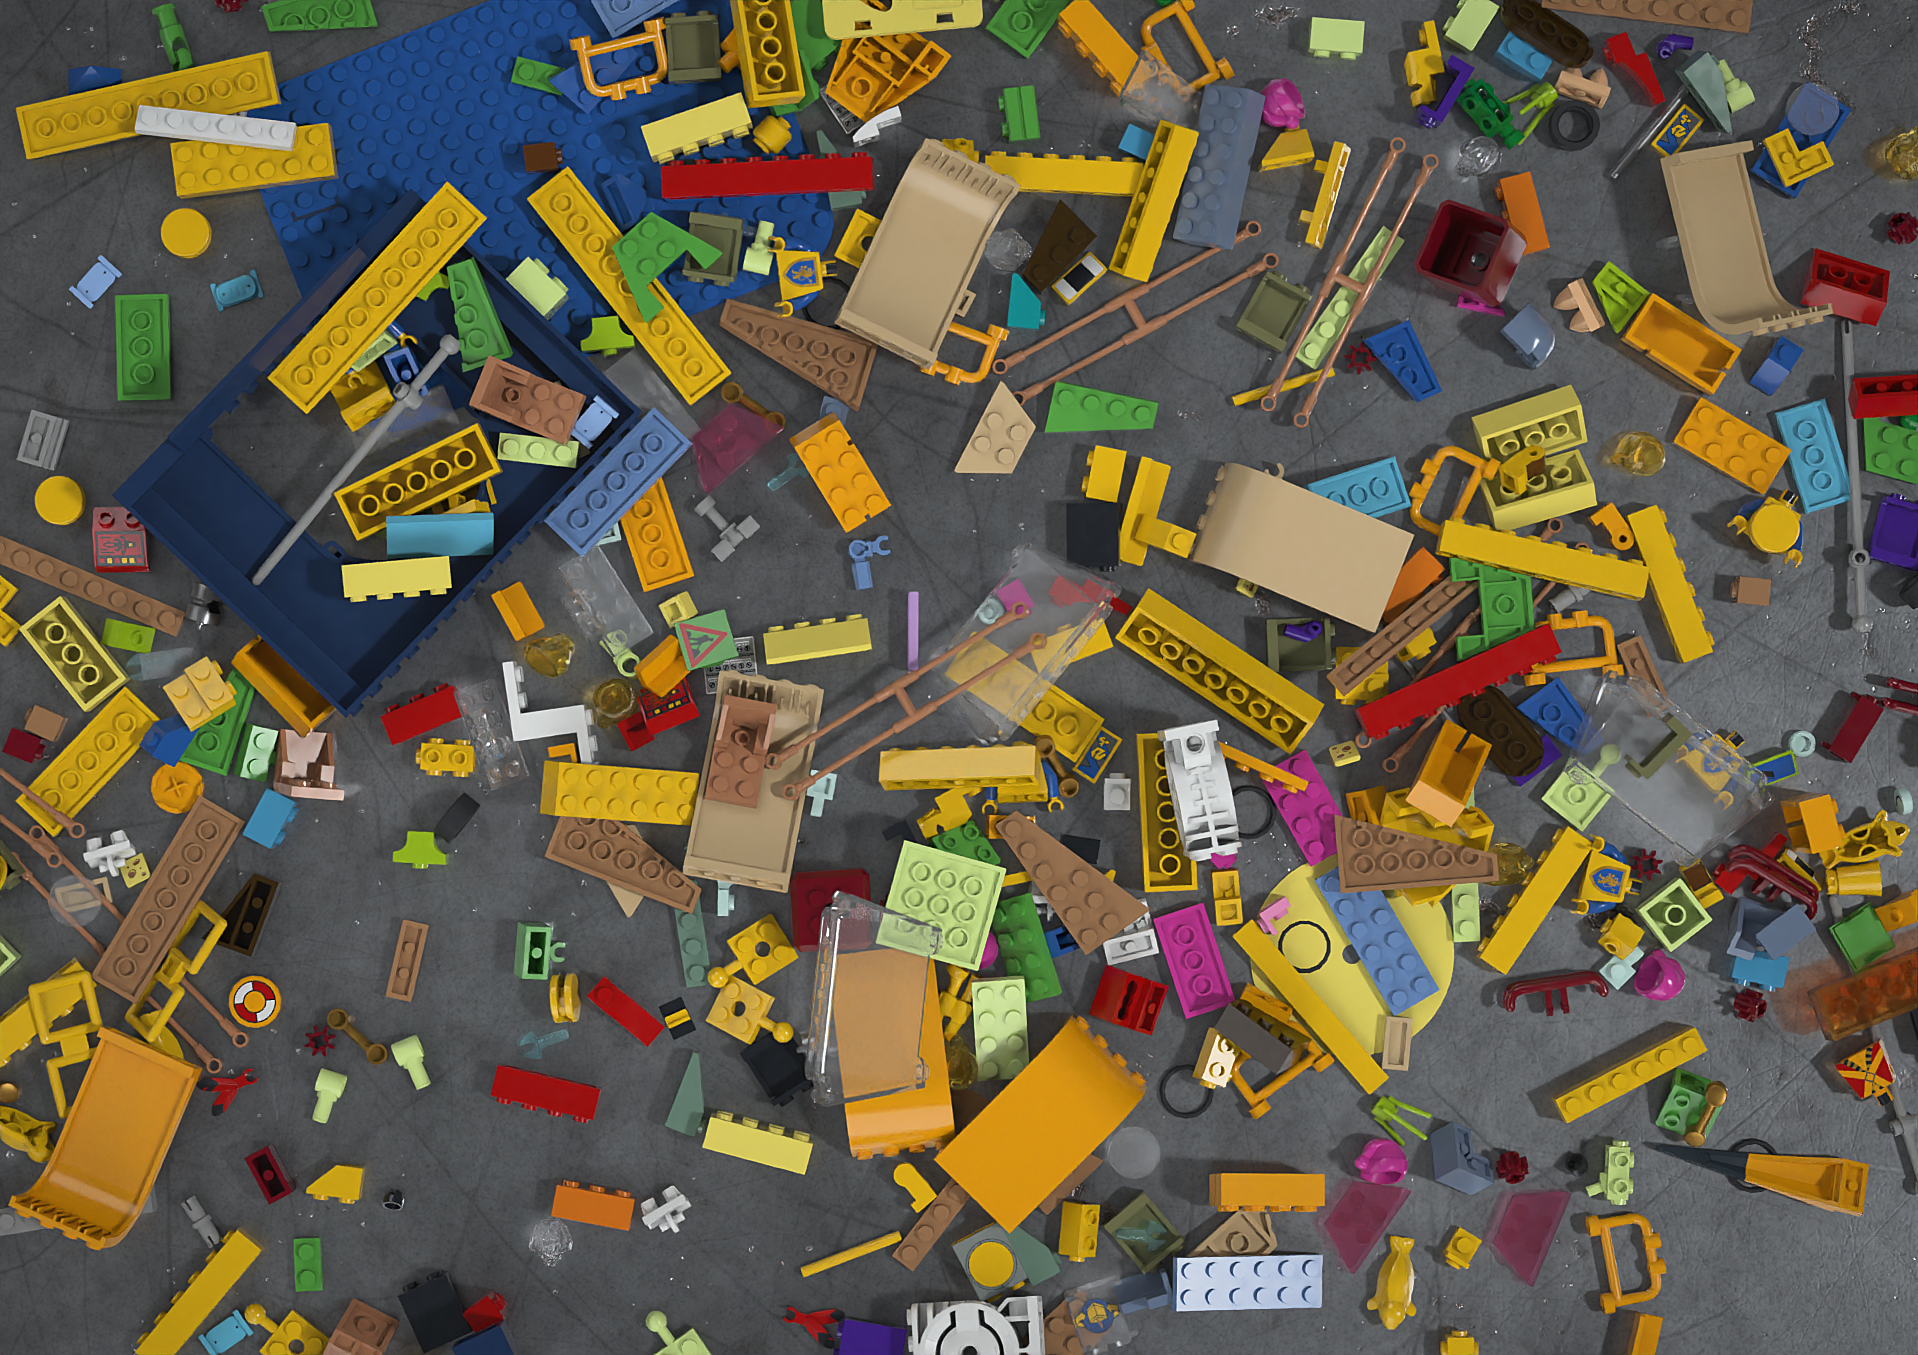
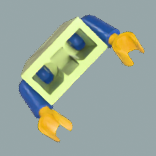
M394 320L345 373L349 375L348 385L353 389L358 388L354 381L355 377H358L363 385L366 384V376L359 371L398 343L396 341L397 338L401 340V347H405V340L407 338L412 339L415 344H418L416 337L406 335L404 329Z

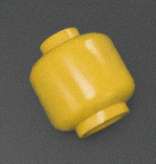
M768 115L753 130L755 137L753 142L767 155L770 152L778 154L792 139V135L788 131L791 125L782 116L776 119Z

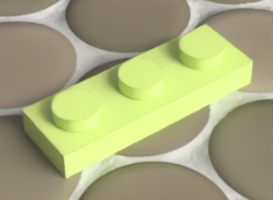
M501 432L497 459L577 468L580 441L569 440L568 444L565 445L545 437Z

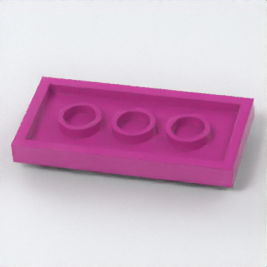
M1304 749L1275 767L1308 781L1305 792L1300 790L1296 794L1282 788L1283 783L1276 779L1272 783L1261 780L1307 862L1312 867L1337 852L1334 815L1342 816Z
M1203 902L1153 918L1185 1018L1188 1019L1227 1006L1230 1002L1234 1001L1235 997Z

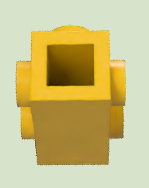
M428 738V743H421V748L416 750V764H420V769L426 770V775L442 776V771H453V776L468 777L469 772H475L477 746L470 745V740L455 739L454 744H444V739Z
M1209 1027L1192 1077L1201 1080L1199 1085L1214 1090L1215 1086L1225 1087L1232 1077V1066L1241 1048L1216 1029Z
M1063 1201L1058 1254L1068 1255L1070 1261L1084 1262L1085 1257L1096 1256L1100 1204L1084 1201Z

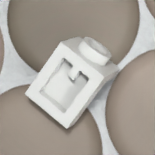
M1110 773V778H1104V810H1130L1131 779L1125 778V773Z

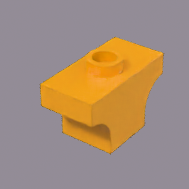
M1918 888L1902 893L1893 900L1874 909L1886 932L1918 922Z

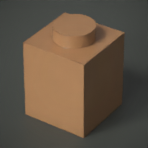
M1735 577V582H1731L1730 597H1733V603L1769 606L1771 580Z
M35 705L34 708L30 707L24 717V722H26L24 729L52 742H58L68 717L42 705Z

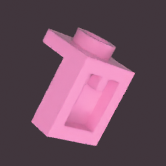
M1281 896L1257 912L1260 917L1257 923L1265 934L1267 932H1270L1273 936L1277 934L1270 919L1274 918L1276 921L1288 913L1287 908L1291 904L1285 896Z

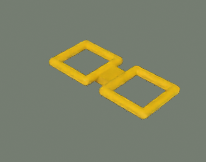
M198 900L168 950L169 956L163 966L157 969L138 1003H132L125 1014L126 1022L148 1042H154L185 994V990L179 985V982L186 971L193 975L198 973L227 926V921L202 900ZM200 914H202L215 926L192 961L179 948ZM158 981H160L172 992V995L152 1027L149 1028L137 1015Z
M87 970L31 984L28 987L41 1043L46 1045L60 1042L63 1056L49 1059L46 1062L58 1115L61 1119L68 1118L72 1106L67 1107L58 1068L92 1059L97 1047L89 1048L86 1034L99 1031L100 1027L103 1026L91 974ZM82 982L91 1022L49 1033L40 993Z

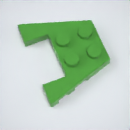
M652 212L612 247L646 323L651 321L665 308L648 290L647 286L684 252L688 251L705 270L723 255L720 250Z
M1879 417L1861 418L1864 436V471L1914 485L1917 484L1918 431L1879 421Z
M1449 558L1451 582L1478 580L1482 635L1455 637L1457 661L1465 660L1535 629L1531 576L1458 558Z

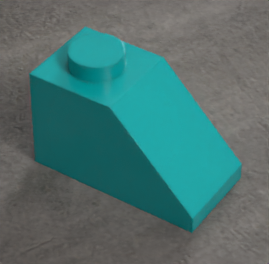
M1013 273L1007 328L1038 331L1039 325H1044L1046 310L1041 309V302L1018 274Z

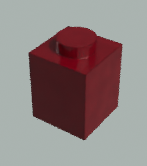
M12 727L2 752L34 764L37 763V760L41 761L47 749V746L44 745L46 739L20 728Z

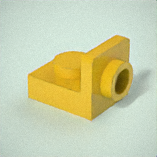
M1458 1226L1443 1251V1254L1448 1257L1446 1262L1458 1270L1461 1266L1468 1269L1470 1266L1469 1262L1482 1240Z

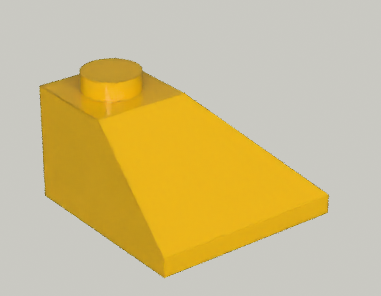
M1300 126L1295 129L1285 128V133L1279 135L1259 164V172L1310 163L1315 156L1307 129L1300 130Z

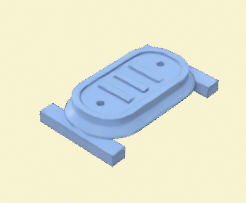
M102 255L97 258L101 262L96 263L78 282L77 288L74 286L69 288L90 309L94 306L91 302L96 301L114 282L115 277L120 278L123 275Z
M598 395L593 399L595 403L591 404L578 419L575 429L572 431V435L588 449L593 445L590 441L595 440L611 422L612 416L616 419L619 415L617 411Z

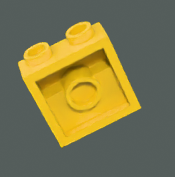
M1336 646L1335 668L1361 647ZM1388 661L1345 696L1334 686V699H1340V704L1356 705V700H1366V703H1369L1387 695L1389 688Z
M207 656L184 669L185 674L163 687L166 695L191 732L237 705L233 697L237 694L229 680L225 683L219 676L223 674L216 660L210 662Z

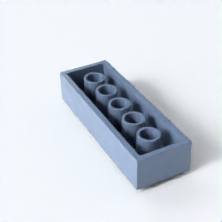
M1212 84L1205 85L1196 127L1199 135L1188 164L1173 234L1174 239L1190 245L1233 250L1266 98L1265 95L1246 88Z

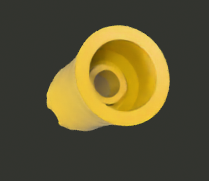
M1879 860L1825 870L1827 894H1838V896H1882Z

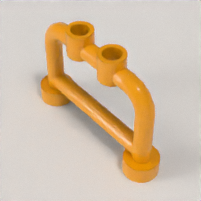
M1193 0L1174 1L1146 18L1140 30V35L1145 45L1141 48V51L1148 62L1154 60L1158 69L1154 70V73L1160 84L1162 85L1166 82L1174 93L1185 96L1199 91L1206 84H1211L1221 77L1226 81L1235 76L1225 57L1215 63L1187 12L1196 7ZM1173 14H1176L1209 72L1188 85H1182L1177 81L1157 43L1151 36V28Z
M664 17L643 21L644 33L595 45L591 44L590 35L569 39L571 50H577L583 81L587 90L592 95L598 97L610 96L611 100L614 101L626 98V91L634 89L636 94L651 92L650 85L657 84L666 77L669 70L668 58L661 29L666 28ZM653 41L658 62V70L654 74L639 76L606 86H598L595 83L589 57Z
M952 321L947 331L987 345L979 369L976 372L970 373L935 360V363L929 369L921 366L919 371L932 376L935 375V372L945 374L944 380L959 385L960 380L967 383L980 382L990 370L1000 340L1006 341L1009 331L989 324L985 334Z
M1453 445L1444 446L1439 449L1432 460L1428 458L1425 460L1420 471L1425 475L1421 483H1414L1409 493V496L1413 498L1409 508L1412 521L1420 528L1439 537L1441 526L1422 517L1420 507L1443 460L1447 456H1454L1475 467L1451 516L1462 519L1482 476L1492 481L1499 469L1500 461L1491 458L1488 462Z
M1585 610L1572 612V618L1562 619L1561 613L1546 615V621L1534 623L1535 628L1549 623L1552 631L1599 626L1603 630L1606 656L1557 661L1542 666V663L1532 665L1533 671L1529 672V675L1524 676L1525 686L1546 684L1545 673L1602 667L1603 677L1624 675L1623 664L1618 665L1614 631L1611 623L1606 618L1597 615L1588 616V611Z
M1292 1020L1287 1022L1286 1025L1311 1038L1300 1023ZM1312 1039L1306 1048L1309 1051L1308 1055L1254 1093L1239 1072L1241 1064L1252 1056L1241 1049L1238 1057L1234 1060L1231 1079L1251 1105L1252 1109L1248 1112L1256 1120L1272 1108L1266 1101L1267 1097L1311 1065L1318 1073L1323 1071L1335 1061L1328 1052L1324 1055Z
M1638 1213L1623 1214L1598 1219L1597 1215L1586 1216L1585 1222L1589 1237L1599 1235L1601 1237L1611 1292L1600 1294V1303L1604 1315L1615 1313V1307L1653 1299L1661 1289V1274L1666 1273V1265L1663 1258H1657L1656 1248H1661V1239L1658 1232L1653 1233L1648 1219ZM1638 1224L1642 1230V1242L1646 1251L1647 1269L1651 1278V1286L1645 1291L1622 1295L1610 1228Z

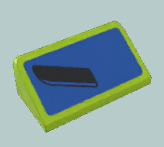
M1792 749L1741 767L1749 792L1799 774Z

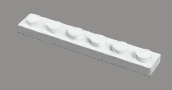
M139 105L135 124L137 134L293 151L297 130L296 123L143 105Z

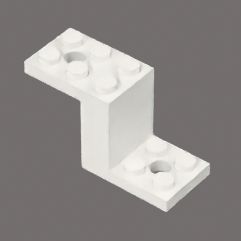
M515 661L502 663L513 740L523 741L577 733L581 763L600 765V761L595 762L594 751H598L596 735L591 736L590 725H594L592 709H587V705H577L524 713V708H528L526 692H521L520 682H524L523 668L518 666Z

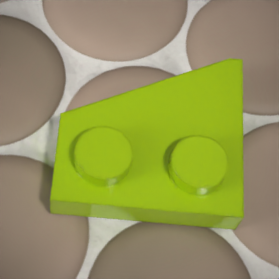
M1610 261L1604 265L1591 282L1616 333L1621 331L1650 294Z

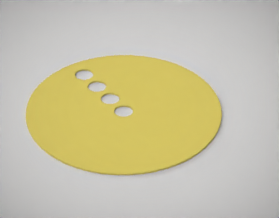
M1335 853L1312 867L1307 862L1290 872L1271 891L1260 910L1281 896H1285L1291 904L1287 908L1288 913L1276 921L1274 918L1270 919L1277 934L1274 936L1270 932L1265 934L1277 948L1282 932L1290 924L1298 921H1311L1320 925L1327 932L1331 941V952L1327 962L1314 972L1299 974L1367 1053L1372 1055L1383 1051L1386 1016H1393L1362 961L1359 960L1355 964H1349L1343 959L1342 952L1346 946L1351 945V942L1314 881L1338 866V855ZM1395 889L1382 890L1440 989L1396 1015V1017L1413 1018L1411 1037H1413L1435 1015L1449 988L1454 966L1452 931L1440 902L1433 908L1428 902L1412 906L1404 896L1396 897ZM1257 915L1255 923L1259 926L1257 920L1260 919L1259 915ZM1300 924L1291 928L1286 933L1282 942V948L1285 958L1291 965L1300 969H1307L1318 965L1323 960L1327 942L1323 933L1318 928L1309 924ZM1250 957L1255 987L1292 1006ZM1293 1007L1288 1021L1292 1020L1300 1023L1322 1052H1329L1334 1055Z

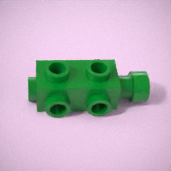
M1472 78L1462 88L1464 93L1456 100L1489 139L1499 133L1504 139L1503 144L1510 150L1525 138L1524 134L1519 129L1516 130L1510 123L1514 119V116L1511 114V108L1508 104L1502 103L1494 94V88L1491 84L1485 83L1482 78L1477 82Z

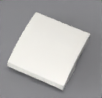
M896 106L888 109L864 124L853 136L854 148L878 141V129L901 122L899 107Z
M1145 898L1138 900L1148 907ZM1149 911L1103 943L1108 965L1159 953Z

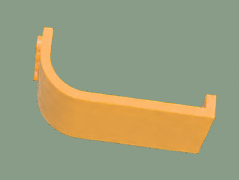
M896 948L827 956L843 1097L852 1157L857 1156L858 1160L873 1158V1154L883 1153L885 1157L899 1155V1151L909 1150L910 1153L925 1152V1148L936 1147V1150L945 1148L956 1136L934 959Z
M1072 1013L1065 1020L1059 1032L1041 1052L934 1158L1009 1234L1126 1118L1142 1099L1147 1089L1145 1078L1139 1072H1132L1126 1067L1128 1063L1118 1052L1113 1054L1107 1048L1108 1042L1100 1034L1095 1036L1088 1029L1090 1027L1089 1023L1080 1015L1076 1017Z
M101 1026L97 1037L101 1038L45 1170L31 1189L23 1194L12 1195L8 1204L16 1209V1214L26 1218L33 1216L39 1219L38 1223L50 1229L57 1227L63 1230L62 1234L74 1240H77V1238L87 1241L86 1246L99 1251L101 1248L117 1245L138 1219L147 1202L202 1071V1068L110 1026Z

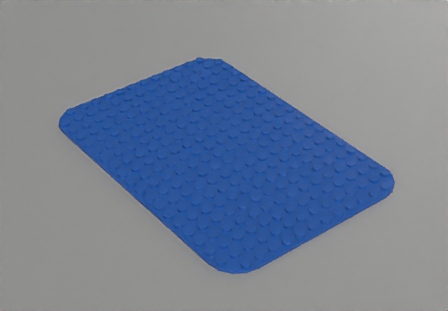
M591 0L486 1L278 84L281 104L247 111L246 116L249 118L296 123L297 127L329 123L332 126L338 179L259 189L302 298L410 189H413L428 203L443 185L449 182L487 217L486 221L466 242L505 280L527 257L532 261L537 258L550 271L547 274L548 277L553 279L556 276L569 289L566 292L569 299L548 321L586 358L599 353H583L581 350V340L587 339L592 333V318L619 315L527 200L529 196L567 166L620 232L621 229L600 185L619 173L648 191L642 219L652 212L688 233L691 211L745 219L737 281L734 283L730 282L729 287L714 285L713 279L704 278L703 283L688 281V276L682 275L686 252L657 277L687 317L722 304L727 299L732 300L779 281L775 252H773L769 276L743 270L746 251L755 242L759 221L774 224L772 236L780 238L798 237L812 244L814 249L819 251L821 258L830 245L834 220L827 193L665 200L662 198L661 166H668V163L660 165L659 161L653 162L641 126L740 92L747 107L742 72L737 66L729 73H725L722 70V81L670 85L667 72L666 77L661 82L650 85L651 92L636 94L634 89L626 91V98L614 101L611 100L610 96L602 97L588 115L564 94L559 96L511 83L517 56L567 69L569 65L579 61L577 50H571L569 39L590 35L592 45L613 39ZM678 0L648 18L664 17L665 20V18H670L672 13H686V17L697 16L696 12L712 11V15L718 16L720 45L734 29L730 0ZM644 22L637 24L618 37L624 38L644 33ZM666 28L661 31L667 53ZM653 41L631 47L638 55L616 82L651 75L658 70ZM720 47L722 58L726 53ZM767 106L747 108L753 129L749 130V135L738 139L730 136L725 138V143L710 148L709 144L699 147L700 151L689 156H685L684 153L675 155V160L673 161H684V165H694V160L707 159L710 160V164L720 163V159L735 158L736 163L746 162L748 157H762V161H773V156H788L789 160H799V155L810 154V151L794 113L782 116L791 125L788 131L791 133L792 139L778 154L770 152L767 155L753 142L755 138L753 130L766 116H772L770 108ZM555 142L556 147L562 149L563 164H559V171L527 174L523 145ZM635 226L631 227L630 229L624 232H621V234L625 236ZM771 240L770 247L773 248L775 241ZM347 289L331 304L332 306L344 295ZM319 317L313 325H316L322 318ZM620 318L621 330L625 334L633 335L636 338V336ZM399 338L396 339L398 342L396 345L375 359L392 394L396 383L383 355L402 348ZM407 338L405 340V345L410 347L422 368H424L431 358L412 339ZM439 366L428 379L429 394L422 396L423 401L421 405L415 410L405 407L387 431L412 428L462 408L469 394ZM386 414L367 425L375 428Z

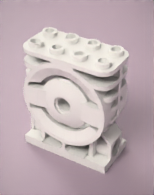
M1207 720L1157 731L1159 741H1163L1168 784L1180 839L1184 847L1183 854L1194 861L1211 859V853L1215 852L1222 856L1238 853L1237 848L1242 847V843L1239 841V828L1227 768L1216 736V731L1219 730L1217 720Z
M1042 1296L1006 1298L999 1307L976 1300L912 1304L911 1309H907V1324L912 1325V1336H908L909 1352H913L914 1355H936L939 1338L951 1325L950 1316L955 1313L956 1327L943 1339L940 1355H964V1350L968 1346H973L977 1350V1355H1000V1346L996 1337L990 1330L980 1325V1310H983L985 1323L990 1325L1001 1338L1004 1355H1024V1352L1029 1355H1046ZM1008 1305H1009V1316H1007L1005 1313H1003V1311L1005 1310V1308H1006ZM1030 1321L1028 1323L1030 1344L1026 1348H1024L1021 1334L1014 1322Z

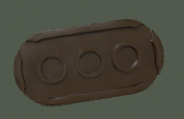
M1536 0L1502 1L1498 14L1505 27L1556 62L1569 68H1582L1593 56V47L1591 46L1590 48L1588 44L1590 40L1580 29L1548 8L1541 7L1542 4Z
M1488 685L1484 687L1486 692L1471 698L1470 694L1461 697V703L1458 704L1457 711L1461 725L1470 735L1472 733L1492 745L1488 757L1500 771L1512 777H1520L1533 773L1534 769L1540 766L1544 757V746L1541 737L1500 689Z

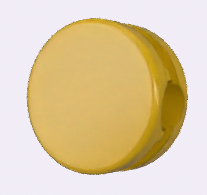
M180 208L172 211L164 219L161 226V239L164 246L174 255L181 258H194L204 253L209 247L212 239V229L208 220L198 211L190 208Z
M66 476L47 478L39 485L35 493V507L39 515L44 520L53 524H71L82 516L86 508L87 500L83 487L74 479Z
M1782 504L1762 506L1753 513L1748 524V534L1752 543L1758 549L1767 553H1778L1789 549L1797 541L1800 532V524L1796 514L1789 507Z
M561 974L552 975L549 994L551 1014L554 1022L563 1023L569 1020L570 1022H577L580 1016L581 1000L576 974H566L565 983Z

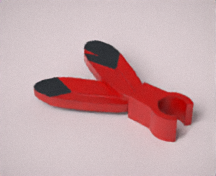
M254 1068L245 1070L242 1075L235 1079L210 1077L204 1078L197 1083V1087L203 1091L221 1092L212 1106L213 1116H219L228 1109L239 1088L247 1084H254L259 1080L258 1077L254 1081H250L247 1078V1073L254 1071Z
M787 1306V1310H793L795 1316L792 1319L784 1316L785 1322L804 1325L808 1332L823 1347L828 1349L835 1347L833 1337L822 1325L842 1320L845 1317V1313L842 1310L826 1309L806 1314L798 1311L793 1306Z

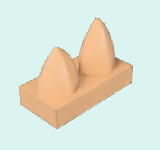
M1566 67L1561 71L1554 85V89L1558 94L1587 102L1589 105L1600 109L1603 108L1611 90L1608 87L1607 76L1603 68L1596 70L1588 79H1585L1580 68Z
M1583 278L1568 284V287L1562 290L1553 304L1554 308L1560 310H1571L1579 307L1580 310L1573 316L1569 328L1571 330L1592 332L1606 325Z

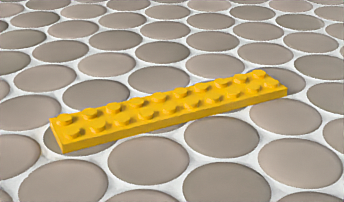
M269 51L16 107L26 158L27 160L143 135L137 134L135 131L139 105L233 115L281 104L271 54Z
M568 166L527 198L529 203L690 406L732 374L657 278L647 288L665 308L648 323L644 321L612 249L624 236Z
M446 182L268 376V379L300 409L308 414L486 221L487 217L454 186Z

